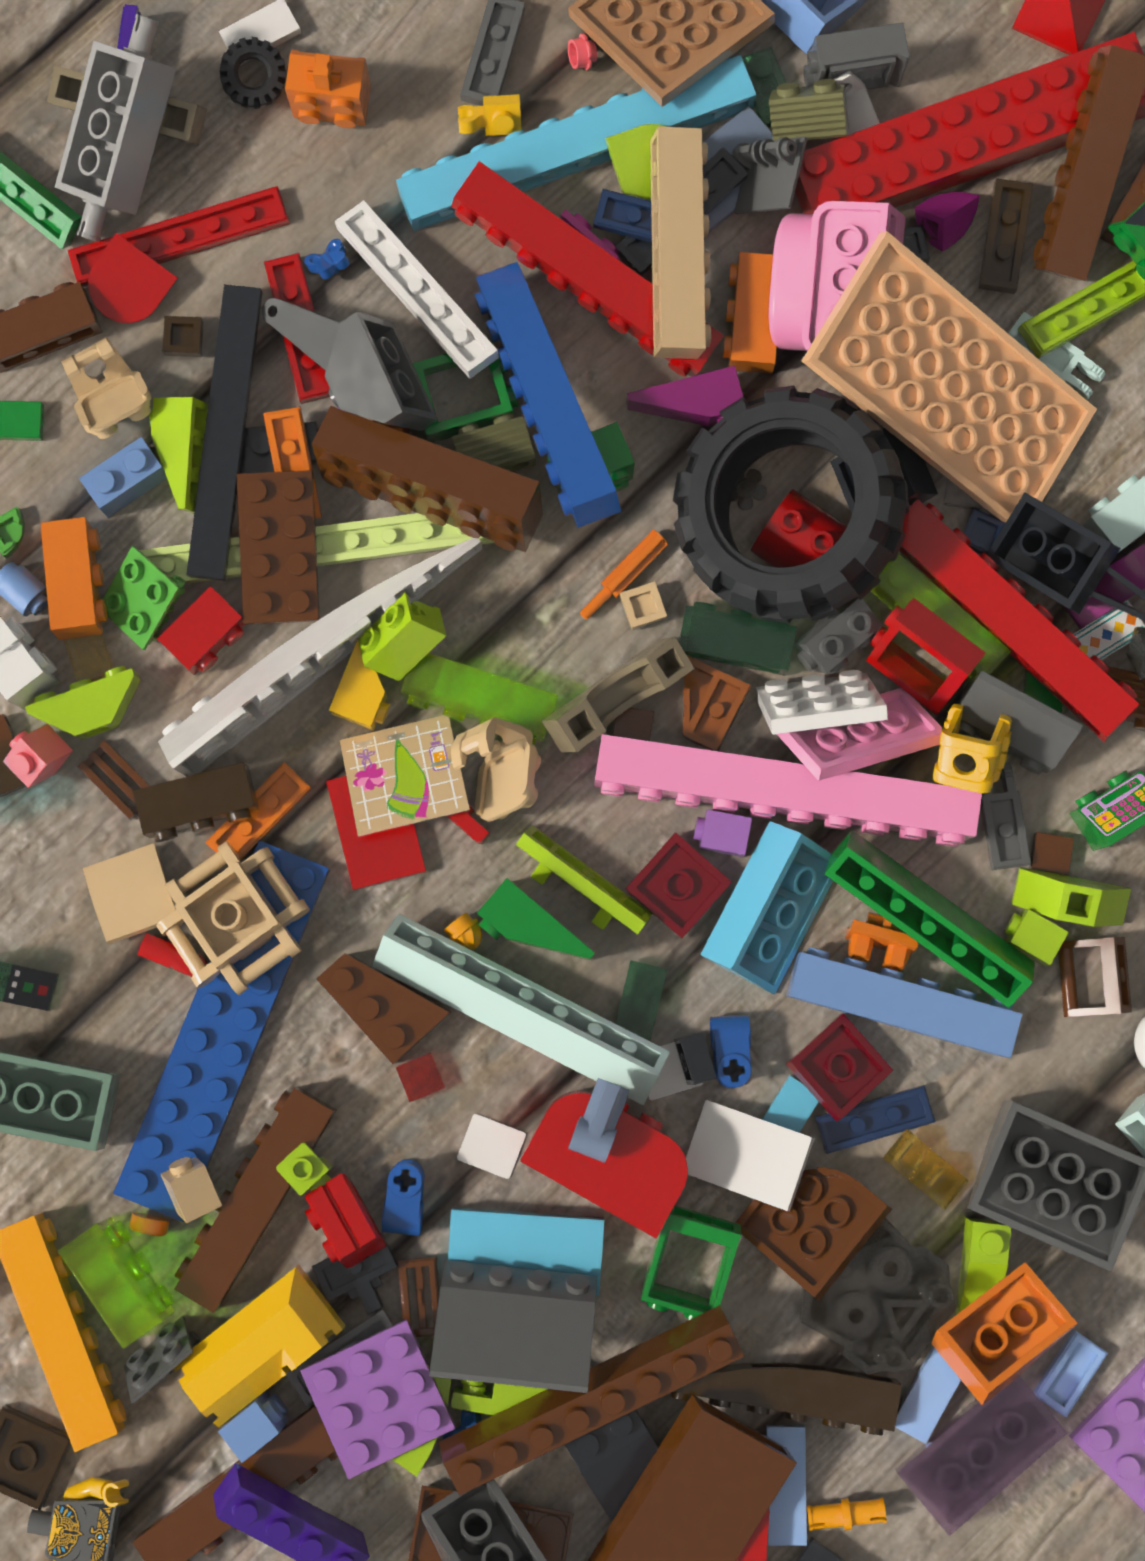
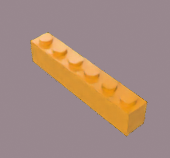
M42 1212L0 1229V1259L74 1452H77L119 1434L125 1428L123 1422L126 1421L127 1417L120 1399H114L109 1385L113 1383L111 1372L105 1362L100 1363L95 1350L99 1347L96 1333L91 1326H86L82 1312L85 1311L82 1297L77 1290H72L68 1280V1276L71 1275L69 1263L64 1254H58L54 1240H57L56 1229L51 1219H45Z

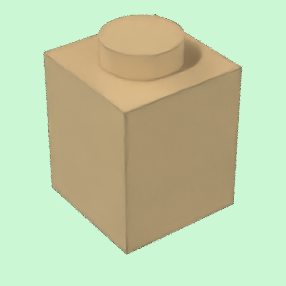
M190 1157L178 1159L169 1165V1170L161 1173L176 1212L186 1223L222 1206L205 1165L196 1157L192 1159Z

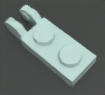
M1023 312L1008 334L1035 356L1017 330L1023 322L1032 318V316ZM1070 342L1039 358L1042 363L1086 400L1089 399L1093 391L1088 385L1071 374L1075 366L1081 373L1096 382H1100L1105 376L1104 370L1099 365H1096L1092 360L1084 356L1085 352Z

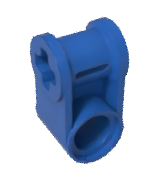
M749 1016L710 1017V1039L716 1079L726 1088L741 1087L748 1082L751 1076V1030ZM730 1060H734L735 1066L742 1067L743 1070L742 1074L736 1076V1082H731V1077L723 1074V1068L730 1065Z
M411 1159L402 1160L389 1173L382 1215V1232L421 1235L425 1174L422 1166L417 1161ZM404 1169L410 1170V1177L416 1178V1181H412L409 1187H403V1180L397 1179V1176H400Z

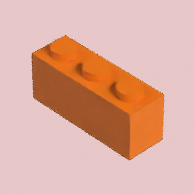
M739 252L737 264H730L728 286H734L735 293L734 300H727L725 322H732L731 336H724L722 358H729L728 367L735 366L736 371L772 374L775 366L777 346L772 341L769 328L772 254Z
M86 517L41 522L51 632L58 640L102 635V622H107L108 614L105 600H100L99 586H104V574L101 564H96L95 551L101 550L98 529H93Z

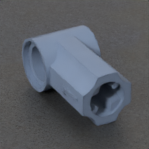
M598 1078L584 1116H580L568 1149L605 1163L617 1133L615 1127L628 1098L629 1089Z

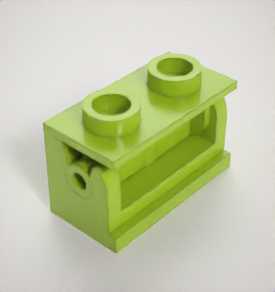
M404 593L393 605L386 609L385 613L370 628H367L362 633L358 641L364 667L400 681L447 635L440 608L436 606L431 607L419 601H413L410 604L408 594Z

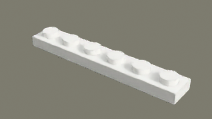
M364 200L335 220L337 230L469 379L499 358L496 347Z

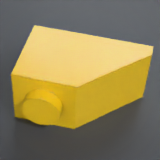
M357 641L329 711L334 716L374 731L377 723L383 725L390 709V703L386 702L388 696L378 673L364 667L359 641Z

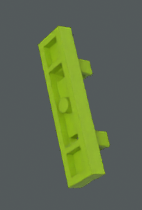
M531 825L515 844L540 862L531 875V878L539 884L543 885L551 874L555 873L601 907L591 922L602 930L605 929L614 917L638 935L653 913L535 826Z

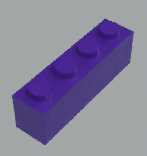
M237 1463L234 1464L213 1494L218 1519L296 1561H367L370 1557L362 1531Z

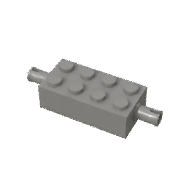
M138 14L135 15L136 19L128 48L124 47L121 50L93 41L55 183V188L83 198L82 201L86 202L77 235L98 242L101 239L100 236L107 210L114 209L134 215L137 213L176 68L153 61V56H150L160 22Z

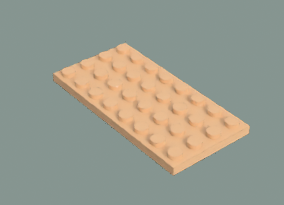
M888 231L879 233L802 359L805 365L1004 523L1010 517L1024 492L1041 502L1044 500L1097 410L1096 407Z

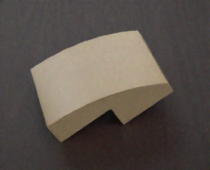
M154 843L83 868L93 906L108 945L157 928L156 925L159 921L176 910L174 907L176 904L165 888V884L168 882L159 850Z

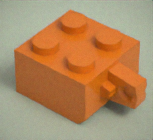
M291 50L285 91L293 117L306 124H318L320 121L334 122L335 125L342 128H354L356 125L366 126L371 88L366 58Z

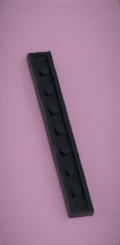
M224 284L186 573L191 578L226 581L237 497V474L240 473L263 295L261 288Z

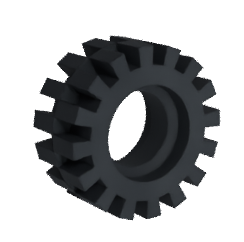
M252 37V39L247 40L242 38L236 44L232 43L222 56L219 71L220 81L223 90L234 103L237 102L245 108L254 107V109H259L261 106L272 104V101L280 96L286 80L285 62L281 58L279 50L276 47L273 48L270 42L258 40V37ZM248 59L261 61L267 69V79L259 87H248L239 78V67Z

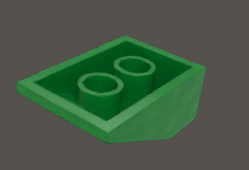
M508 878L505 879L477 912L483 919L478 925L495 940H498L502 935L508 941L585 960H590L595 952Z

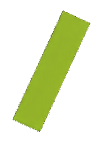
M1132 261L1023 322L1017 330L1038 359L1145 299V280L1137 273L1136 263Z

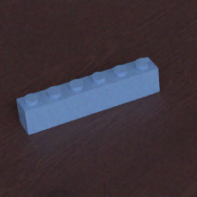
M809 947L807 953H797L786 997L1005 1058H1011L1022 1018V1013L1012 1011L1013 1005L1008 1008L994 998H991L990 1005L975 1001L976 993L958 988L954 989L953 994L939 991L940 983L923 978H918L917 984L902 980L904 973L887 968H881L880 974L866 970L867 963L845 957L844 963L829 960L831 953Z

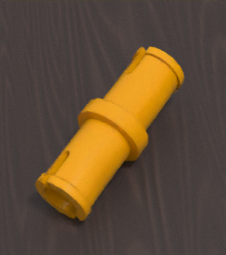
M883 1497L849 1502V1498H841V1503L806 1505L810 1531L844 1527L846 1531L852 1530V1526L887 1523Z

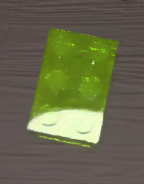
M110 1217L89 1228L59 1249L58 1252L124 1349L173 1314L175 1310L171 1305L175 1302L169 1290L163 1284L158 1286L150 1273L153 1271V1268L142 1252L136 1254L128 1242L132 1237L126 1226L120 1220L115 1222Z

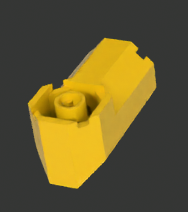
M298 1264L195 1345L193 1352L173 1370L176 1372L182 1368L184 1376L179 1379L182 1389L206 1418L213 1413L217 1416L213 1423L219 1428L273 1384L287 1375L290 1370H294L329 1342L327 1339L333 1334L337 1335L346 1325L300 1264Z

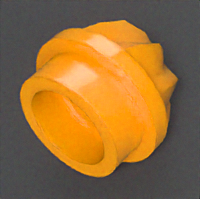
M468 912L458 917L444 929L450 940L470 950H475L479 946L483 936L478 925L479 920L477 918L472 919Z

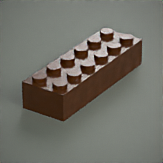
M330 406L312 442L321 476L328 484L337 488L346 486L357 490L361 496L369 500H377L379 498L387 501L394 508L405 513L414 511L425 515L429 521L437 525H452L459 528L461 532L469 537L480 538L482 536L494 541L497 546L508 551L517 549L526 553L543 516L539 481Z

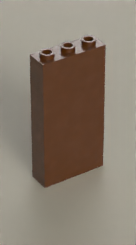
M692 1394L588 1561H736L797 1462L783 1445Z

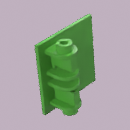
M132 546L103 597L108 617L142 650H146L152 641L157 640L164 623L170 619L167 613H173L175 610L172 603H176L180 595L184 594L185 588L183 586L186 582L177 575H172L169 578L141 551Z

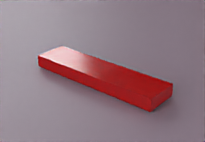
M300 253L265 261L264 265L273 298L287 301L315 312ZM283 336L300 403L304 404L330 397V387L325 378L326 370Z

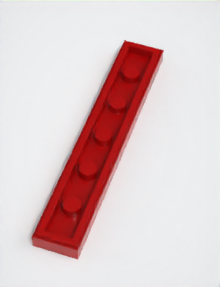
M275 186L119 235L161 264L290 224L279 188ZM113 236L102 239L100 242L96 241L67 250L76 281L80 282L83 287L88 286L90 271Z

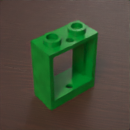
M447 353L413 363L434 411L435 408L425 376L458 367ZM500 358L489 365L500 405L441 422H434L425 428L429 442L434 443L452 438V436L458 435V429L464 426L478 424L479 428L493 425V420L499 416L513 414L512 408L518 407V402L511 385L505 386L502 373L508 372V370H504Z
M675 1205L656 1238L642 1285L641 1300L647 1302V1306L657 1311L667 1312L669 1309L682 1312L689 1320L719 1306L741 1238V1224ZM670 1231L724 1246L709 1298L655 1283Z

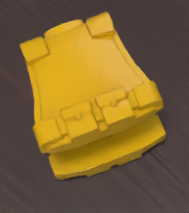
M953 704L941 731L938 762L934 766L933 780L937 783L963 790L989 793L993 788V783L999 780L1002 769L1007 761L1012 731H1010L1012 719L1008 715L1001 714L990 741L959 734L964 705ZM959 754L972 756L976 762V768L969 772L961 771L955 765V757Z

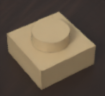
M655 581L620 593L631 630L667 619V614Z

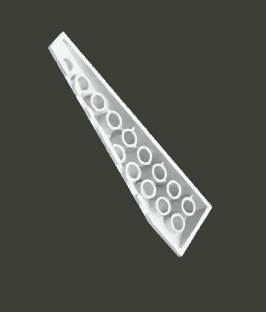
M471 538L444 550L365 591L282 644L213 698L208 695L192 707L194 711L192 715L183 722L181 719L175 720L163 730L164 737L158 743L168 763L173 769L186 777L203 772L349 656L362 633L367 628H370L385 613L386 609L393 605L404 593L408 594L410 604L413 601H418L481 551L482 544L479 538Z

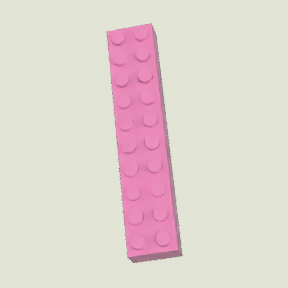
M604 734L601 736L594 787L601 788V794L623 797L624 791L639 793L638 800L660 803L662 797L676 799L675 805L681 807L697 808L700 803L713 804V811L734 814L737 808L750 810L749 816L755 818L772 819V816H775V814L787 815V822L809 825V822H813V819L825 821V828L846 830L847 827L854 825L861 826V833L884 836V833L895 831L899 832V839L921 841V839H926L927 836L935 837V844L958 847V844H965L966 840L976 837L982 793L947 785L853 771L818 781L804 764Z

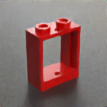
M913 597L904 609L897 605L887 617L884 624L889 628L886 629L882 626L870 641V645L874 649L866 661L935 715H938L986 653ZM900 631L952 670L945 681L893 642Z

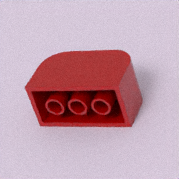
M577 1090L559 1096L552 1102L525 1148L520 1162L656 1239L687 1181V1161L681 1148L669 1135L661 1131L664 1125L660 1121L644 1112L641 1113L639 1118L627 1112L630 1105L625 1103L615 1129H617V1133L605 1163L568 1149L569 1143L580 1116H584L592 1092Z

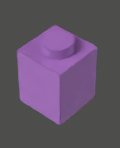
M707 809L704 818L697 817L693 839L700 840L698 849L744 857L752 818Z

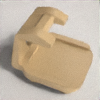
M107 337L61 361L78 398L74 405L75 411L87 433L97 435L99 439H105L112 436L118 430L117 423L127 417L132 421H139L150 414L151 393L140 372L130 369ZM96 359H101L105 363V370L103 372L105 378L100 381L96 377L87 375L84 371L85 365Z
M495 717L457 735L451 748L452 763L455 770L466 766L467 755L475 751L484 757V762L478 772L475 813L488 822L497 819L502 820L509 813L520 808H529L536 802L538 790L535 788L534 779L535 772L541 764V757L538 755L536 747L532 745L533 733L523 726ZM495 734L500 735L502 741L494 740Z

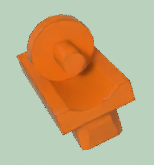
M872 912L868 913L866 922L853 919L851 926L846 930L845 939L849 940L848 958L868 962L872 948H880L886 950L882 967L902 972L909 957L918 947L916 940L903 933L901 929L883 916Z

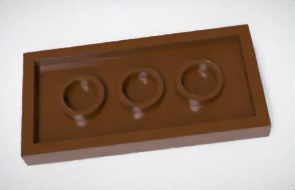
M312 470L237 474L243 624L317 622L320 620Z

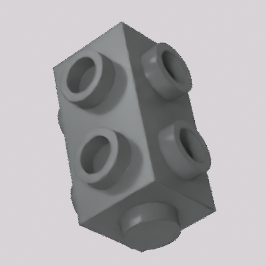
M856 597L840 606V613L820 619L793 643L799 651L797 654L798 660L808 671L833 674L847 664L848 659L846 657L856 648L861 650L870 644V641L875 636L874 633L883 625L863 599L859 600Z

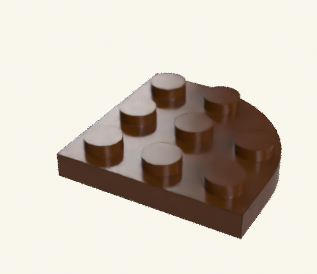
M817 1167V1169L803 1171L790 1212L754 1199L735 1223L741 1224V1234L814 1298L820 1301L891 1212L892 1208L848 1174L831 1168Z

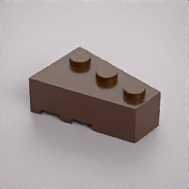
M344 953L316 978L392 1064H396L452 1013L347 953Z

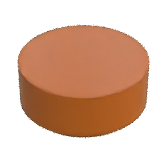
M133 1212L129 1227L131 1230L139 1233L164 1236L167 1234L170 1220L151 1214Z

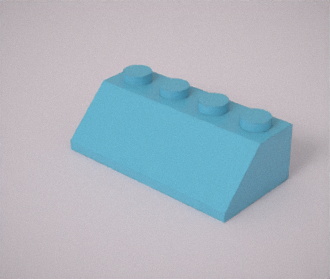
M769 821L700 955L775 995L833 883V880L825 875L831 853L802 833Z

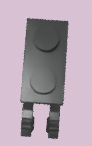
M1009 762L1005 763L1000 775L1004 793L993 794L991 790L989 793H982L981 811L991 871L1031 865L1019 790L1016 791L1013 770Z

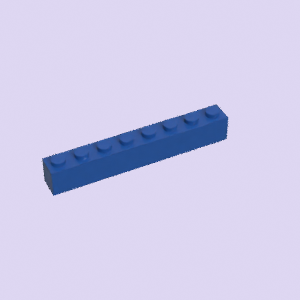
M518 262L476 277L480 292L474 294L481 315L489 314L491 320L485 322L493 343L500 341L502 348L497 350L504 370L512 369L514 376L509 377V381L516 399L523 397L526 404L521 406V410L527 426L532 427L535 425L538 431L537 434L533 435L537 450L541 457L548 455L550 463L545 464L550 481L553 486L558 484L561 486L563 493L557 495L565 516L572 514L579 528L621 512L615 486Z

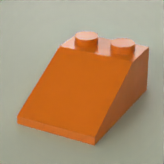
M1024 1262L937 1329L931 1344L980 1404L984 1405L1012 1383L1078 1323L1028 1264Z

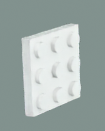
M859 670L842 671L839 673V676L824 678L823 675H808L803 677L802 681L787 683L786 680L776 679L767 681L765 686L756 687L757 702L772 735L888 720L886 703L867 673H862Z

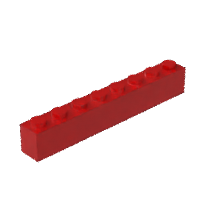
M479 161L453 198L451 207L456 210L454 212L455 215L469 226H473L474 223L486 231L485 236L492 243L501 248L505 245L517 253L516 258L523 265L530 269H535V267L548 275L547 280L550 284L561 291L566 289L578 296L577 301L581 306L590 312L595 313L599 311L609 318L607 322L612 328L622 334L630 333L639 340L638 345L643 350L654 355L653 284ZM711 326L710 346L706 347L698 359L665 358L669 361L668 366L683 377L687 375L690 377L696 376L724 335Z
M917 499L909 507V512L905 514L903 525L905 538L899 552L1096 736L1105 742L1140 705L1135 700L1138 697L1135 691L1125 682L1120 681L1117 684L1107 675L1110 670L1106 664L1097 656L1092 655L1089 658L1080 650L1079 647L1082 644L1076 636L1067 629L1061 632L1051 623L1054 620L1053 616L1042 605L1036 604L1033 606L1023 597L1026 594L1025 590L1012 578L1006 581L996 572L999 567L988 555L982 553L979 556L969 547L971 544L970 539L961 530L955 528L952 531L942 522L944 516L934 505L928 503L925 506Z

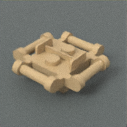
M225 841L217 847L218 852L180 879L176 880L173 878L165 884L166 890L176 904L174 906L176 910L159 921L156 926L162 936H168L193 974L191 979L197 989L206 986L217 975L222 973L235 993L241 995L249 989L248 984L287 956L290 955L293 958L302 951L286 926L303 917L309 912L310 908L304 899L299 900L272 861L275 857L268 847L260 849L242 862L232 845ZM225 864L229 866L224 871L219 873L217 876H215L210 881H208L203 886H201L196 891L187 896L186 892H188L190 889L195 887L197 884L202 882L204 879L209 877L211 874L216 872ZM258 869L262 871L286 907L279 914L275 912L251 876ZM183 922L186 923L211 962L206 966L181 930L180 926ZM273 935L277 937L280 944L241 972L235 969L234 963L240 959H245L272 939Z

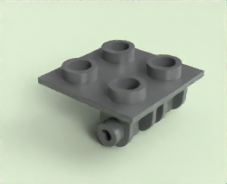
M806 136L796 138L782 137L778 140H759L750 145L744 142L739 143L733 149L732 156L749 173L748 178L741 183L734 211L735 214L791 209L808 139Z
M183 1316L176 1322H170L162 1327L153 1342L145 1349L140 1348L136 1350L127 1360L124 1370L132 1404L146 1392L152 1391L166 1379V1375H171L172 1370L193 1352L195 1345L202 1341L195 1331L188 1332L186 1320Z

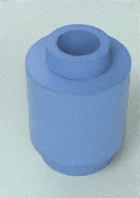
M10 562L0 570V595L23 616H29L30 614L36 616L47 607L46 585L23 565L17 566L14 562Z

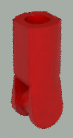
M146 933L140 945L138 956L190 977L193 976L171 942ZM199 955V957L206 966L208 964L207 961L201 955Z

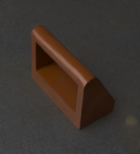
M1125 937L1064 941L1058 951L1064 1017L1132 1012ZM1100 946L1105 1006L1078 1008L1073 948Z

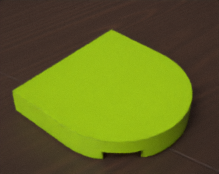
M643 124L605 138L622 194L651 201L650 139L657 127L664 125Z

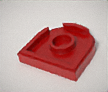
M115 233L90 271L88 288L92 302L104 316L116 322L134 323L148 318L156 311L178 280V277L118 233Z

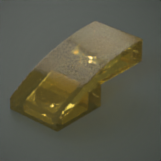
M908 1129L902 1133L883 1157L887 1163L944 1210L968 1182L962 1174Z

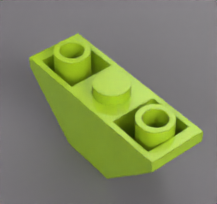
M119 666L104 673L105 678L91 682V679H83L69 685L70 690L56 695L52 691L38 695L34 698L35 703L25 706L27 714L81 740H85L119 727L141 678L139 673L133 668L127 669L126 666Z
M1019 867L1011 903L1012 905L1027 910L1030 909L1035 913L1060 921L1093 927L1118 926L1124 923L1131 888Z

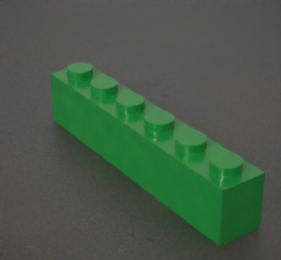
M854 830L850 831L829 857L825 870L826 876L1006 1007L1010 1008L1033 983L1034 961Z

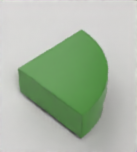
M17 506L0 516V552L6 559L18 549L24 537V517Z

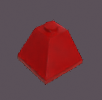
M1025 0L1012 29L1065 54L1071 55L1082 50L1105 0Z

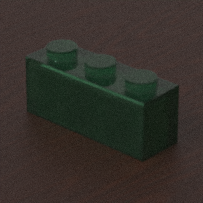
M694 602L693 606L686 605L679 636V644L686 655L696 659L783 676L789 671L797 627L790 626L789 623L752 618V613L744 610L731 609L730 614L715 611V605L704 602Z

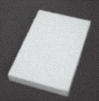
M705 1100L686 1155L688 1175L790 1212L815 1138Z

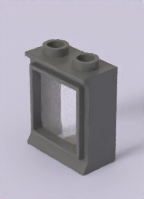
M904 23L815 36L812 50L807 51L808 65L803 67L805 86H814V82L818 80L834 79L847 71H851L865 84L867 90L888 87V84L899 87L910 59Z

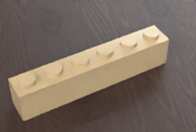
M658 126L650 139L654 358L698 359L706 347L710 346L711 326L705 324V311L709 310L711 299L710 289L705 288V274L709 272L710 254L709 251H704V238H707L709 232V216L703 214V201L707 200L709 190L708 179L703 178V165H706L708 145L707 142H702V128Z

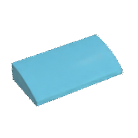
M453 1207L451 1209L448 1261H464L468 1263L597 1276L596 1295H599L604 1217Z

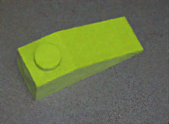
M194 397L153 398V408L149 416L151 437L178 509L194 514L209 404Z
M965 1217L956 1315L1006 1277L1011 1227L998 1221Z

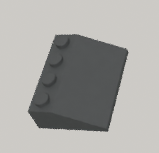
M1004 1100L989 1135L967 1208L1112 1272L1145 1191V1159L1014 1101Z
M445 1260L429 1376L587 1393L597 1276Z

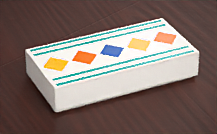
M1128 600L1124 602L1125 604L1132 607ZM1114 608L1073 635L1082 644L1079 649L1089 658L1095 655L1100 660H1103L1145 634V625L1141 619Z

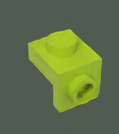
M301 1143L277 1165L276 1170L301 1197L307 1190L313 1191L319 1186L325 1185L331 1179L326 1173L333 1166L324 1156L319 1158L306 1143Z

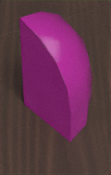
M950 192L938 194L916 206L915 216L917 224L921 225L923 223L926 231L932 237L928 242L943 252L961 239L973 222L980 196L966 192Z

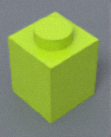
M1030 909L1021 911L1020 915L1014 913L1004 929V933L1008 934L1005 940L1007 943L1042 966L1052 964L1069 933Z

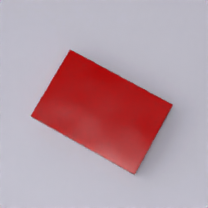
M347 776L326 781L353 890L427 872L415 823L358 837Z

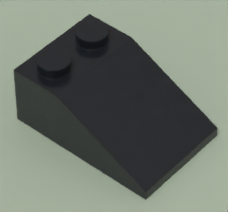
M637 1409L565 1444L581 1474L611 1521L617 1515L659 1448Z

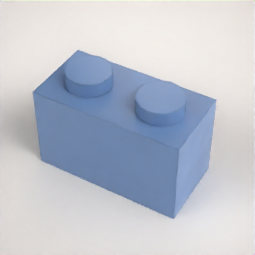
M142 437L79 478L96 505L108 518L167 479L162 465Z
M266 1390L225 1422L218 1433L241 1463H243L281 1432L289 1420L285 1415L288 1409L277 1394L273 1393L270 1396Z

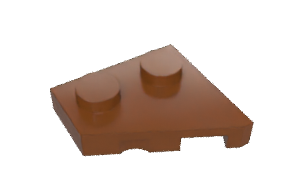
M687 655L695 669L684 676L683 736L708 750L719 752L751 686Z

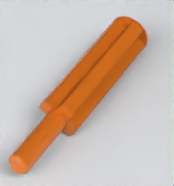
M653 529L601 582L604 588L580 611V615L585 620H588L611 595L617 598L669 545L666 539Z

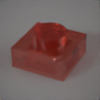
M432 1052L396 1067L409 1102L445 1088Z

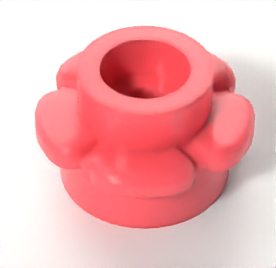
M583 33L579 34V38L570 39L568 42V57L573 69L582 68L588 71L591 69L592 63L597 61L596 44L593 40H588V37Z

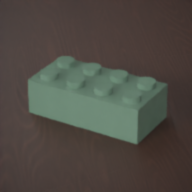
M0 1050V1132L92 1151L105 1149L121 1073Z

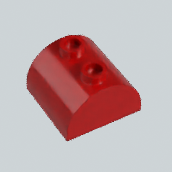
M792 489L774 512L750 551L776 568L802 565L822 556L833 547L843 535L847 525Z

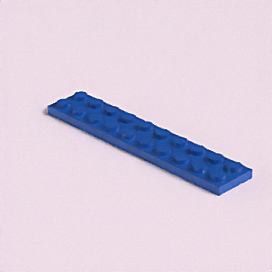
M259 840L254 853L268 847L275 857L272 861L299 900L304 899L310 908L307 914L286 926L290 934L300 944L330 869ZM258 869L251 874L252 878L275 912L279 914L286 909L262 871ZM273 935L272 939L245 959H240L234 963L235 969L241 972L280 944L277 937ZM287 956L248 984L249 989L241 995L235 993L222 973L217 975L206 986L197 989L113 1194L185 1222L176 1212L161 1173L169 1170L171 1163L184 1157H190L191 1159L196 1157L205 1165L206 1169L208 1168L294 957Z

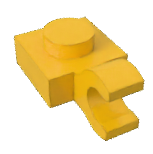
M520 94L483 96V106L462 105L458 107L459 133L471 134L482 127H485V136L509 135L515 131L522 130Z

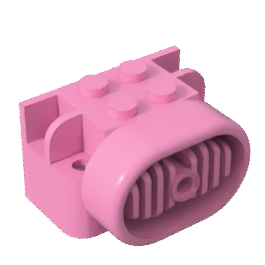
M829 201L818 206L814 214L791 213L781 220L774 244L769 298V328L772 341L777 348L808 351L879 233L888 231L903 244L906 217L889 203Z

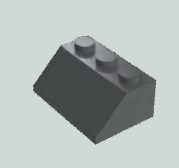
M982 670L968 681L956 703L964 705L959 733L965 736L975 737L976 735L990 741L1000 715L1010 716L1012 719L1010 729L1012 734L1008 753L1021 759L1020 765L1035 774H1040L1041 771L1048 773L1054 770L1083 727L1080 723Z

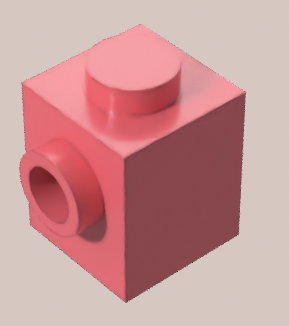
M46 724L30 733L26 730L19 733L10 742L9 746L12 749L3 762L30 788L55 775L73 750Z

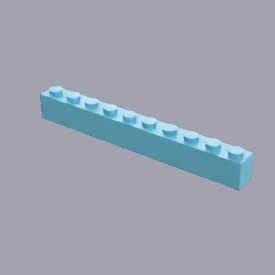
M741 55L733 58L729 57L663 107L643 88L641 91L631 95L621 93L613 96L606 104L595 108L591 105L576 110L573 116L565 119L552 118L546 120L539 125V128L525 133L523 130L515 131L506 136L504 141L496 144L483 143L471 149L470 153L460 157L455 155L446 156L437 161L435 166L427 169H410L402 174V178L396 179L398 192L413 232L457 217L454 213L456 210L451 207L453 198L479 161L519 190L525 192L611 161L605 141L606 137L643 124L702 128L735 116L748 105L751 109H754L756 92Z

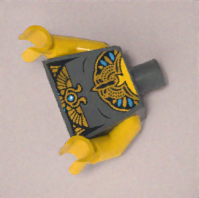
M90 1477L68 1487L65 1493L61 1494L54 1501L52 1512L32 1509L27 1533L48 1536L45 1556L53 1561H113L122 1505L129 1503V1499H124V1493H120V1488L129 1486V1481L123 1479L113 1482L103 1478Z

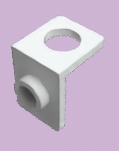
M847 71L834 78L836 84L841 82L849 83L845 88L849 122L847 135L880 124L865 84L851 71Z

